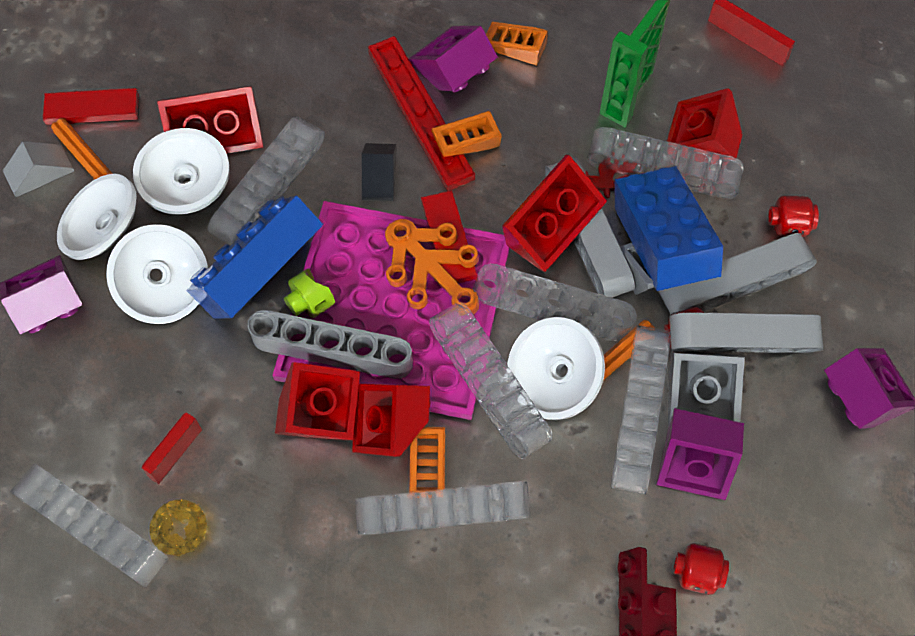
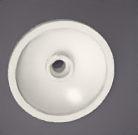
M191 128L173 129L155 136L140 150L133 166V180L141 198L152 208L168 214H188L207 207L221 195L227 185L230 174L229 159L221 143L212 135ZM184 180H190L188 183L181 184Z
M107 174L93 180L80 190L71 200L60 219L57 230L59 249L72 259L83 260L98 256L111 248L126 232L135 214L136 190L132 182L120 174Z
M147 225L129 232L116 244L107 263V285L112 298L126 314L142 322L165 324L185 317L197 307L199 303L186 290L193 284L190 281L191 277L202 267L208 269V265L200 246L185 232L167 225ZM152 269L161 271L162 278L159 281H153L150 278Z
M562 317L546 318L525 329L512 346L507 363L508 383L516 401L532 415L549 420L567 419L585 410L598 395L605 374L603 351L594 334L584 325ZM566 365L568 372L562 377L560 370Z

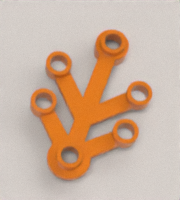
M398 219L389 224L385 231L386 241L393 248L392 265L386 271L389 284L393 287H400L406 283L407 274L404 265L408 251L415 258L413 286L407 293L409 305L413 309L419 310L428 304L426 285L429 273L452 297V306L457 315L461 317L473 316L479 309L477 293L471 288H462L440 264H461L466 268H471L479 260L477 249L472 245H464L459 250H427L419 243L440 242L444 246L454 244L457 240V232L454 225L450 223L441 224L437 229L416 228L414 223L407 219ZM400 231H407L402 237L396 236ZM446 231L453 233L448 238L441 236ZM466 253L474 254V257L470 260L463 259V255ZM395 272L402 273L399 279L391 278ZM415 295H423V299L421 301H412V298ZM463 296L471 298L467 303H460L459 299Z

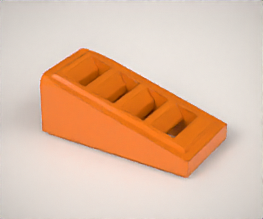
M492 22L486 36L496 53L537 66L547 45L548 31L536 27ZM496 33L501 34L498 41L493 40ZM507 36L511 37L510 43L505 42ZM517 40L522 41L521 44H516Z
M490 111L432 128V133L443 157L490 150L500 147L502 135ZM483 130L484 134L480 135L479 131ZM467 132H472L474 138L470 139ZM456 134H461L464 141L459 142ZM449 135L453 144L447 145L444 136Z
M424 427L410 444L409 497L444 498L445 427ZM418 439H438V446L418 445ZM417 452L438 453V459H417ZM417 466H438V473H417ZM417 480H438V487H417Z

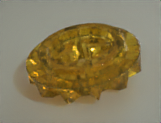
M181 499L167 502L152 517L150 537L153 544L165 555L169 554L180 557L183 554L194 552L195 548L201 542H204L206 529L208 528L205 514L198 505L188 500ZM174 517L181 524L188 522V525L184 528L187 538L183 539L177 533L170 534L174 530V522L171 518Z

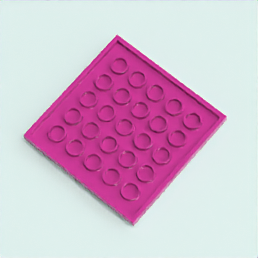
M323 201L318 218L323 223V226L313 235L303 271L310 268L315 282L329 287L335 299V304L315 318H311L306 311L299 314L298 317L406 340L411 346L413 368L406 377L394 379L360 371L359 384L430 386L431 404L429 412L472 420L510 250L506 245L505 236L463 227L468 245L474 246L479 256L478 263L475 265L477 279L459 283L462 288H471L478 295L479 309L473 316L461 317L457 315L452 306V297L429 273L426 285L428 304L423 309L417 310L413 309L407 300V293L413 286L415 258L407 251L404 265L407 281L400 287L391 286L387 280L386 271L392 265L393 248L386 241L385 231L390 223L398 219H407L413 222L416 228H428L426 220ZM400 231L396 236L402 237L407 231ZM419 242L424 249L434 250L432 242ZM395 272L391 278L399 279L402 273ZM415 295L412 298V301H421L423 299V295ZM463 296L459 299V302L467 303L471 298ZM296 334L290 340L298 342L306 335ZM328 341L323 347L331 349L337 346L339 342ZM363 347L357 350L356 354L364 356L372 350L368 347ZM278 354L272 376L275 381L285 382L292 362L339 369L346 368ZM395 354L389 358L394 363L405 359L401 354Z

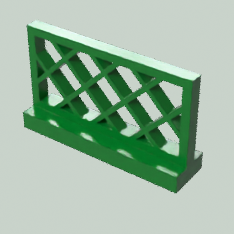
M656 0L630 36L619 31L613 39L599 114L625 128L632 120L638 92L653 73L670 0Z

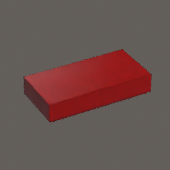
M187 412L184 413L142 465V469L147 476L157 484H160L202 431L196 418Z

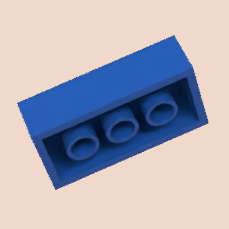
M676 166L615 179V211L649 277L652 279L656 291L721 277L723 244Z
M297 195L289 198L282 196L276 201L273 199L268 201L258 211L261 216L253 224L250 221L246 223L236 233L238 239L231 246L226 244L215 253L213 258L216 261L208 269L202 267L191 277L190 281L193 284L186 291L213 319L233 318L323 226V223Z

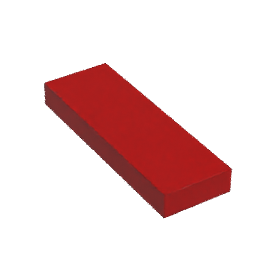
M715 0L713 2L708 19L709 22L783 67L790 57L795 44L794 40L728 0Z
M137 88L45 93L43 121L46 125H52L59 118L65 119L69 124L138 120L139 93Z
M453 191L421 197V204L429 229H437L441 224L450 223L454 225L457 232V240L454 244L444 246L440 242H432L434 250H459L462 246L468 245ZM446 231L441 236L448 238L453 233ZM471 253L464 254L463 259H472ZM440 264L458 284L477 279L475 266L466 268L461 264Z

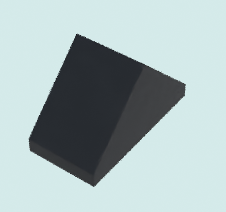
M365 143L362 151V200L394 201L396 144Z

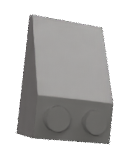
M671 350L668 427L674 408L740 422L745 357L739 354L674 352Z

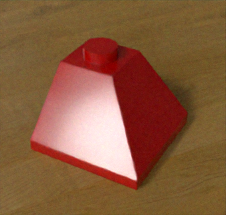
M726 88L679 101L664 152L669 156L707 166L736 161L743 134L732 91Z
M292 362L279 398L275 434L305 438L353 440L360 371Z
M359 384L352 452L400 457L429 422L430 386Z

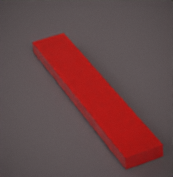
M393 36L368 46V52L445 189L451 191L474 181L475 173L464 154L443 157L432 133V128L445 125L446 123L397 38ZM444 136L447 145H452L453 142L450 136Z

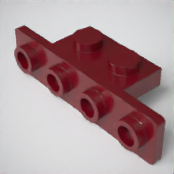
M636 547L620 552L618 562L619 636H677L676 589L647 584L646 548Z

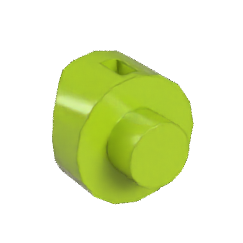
M310 268L305 269L288 281L292 292L283 298L295 316L306 311L311 318L317 317L335 304V299L329 287L315 282Z

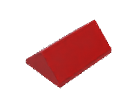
M252 85L157 101L164 132L179 128L201 130L216 138L225 149L226 154L264 147L259 113Z
M566 154L502 225L506 245L539 270L546 272L605 205L607 200L573 158Z

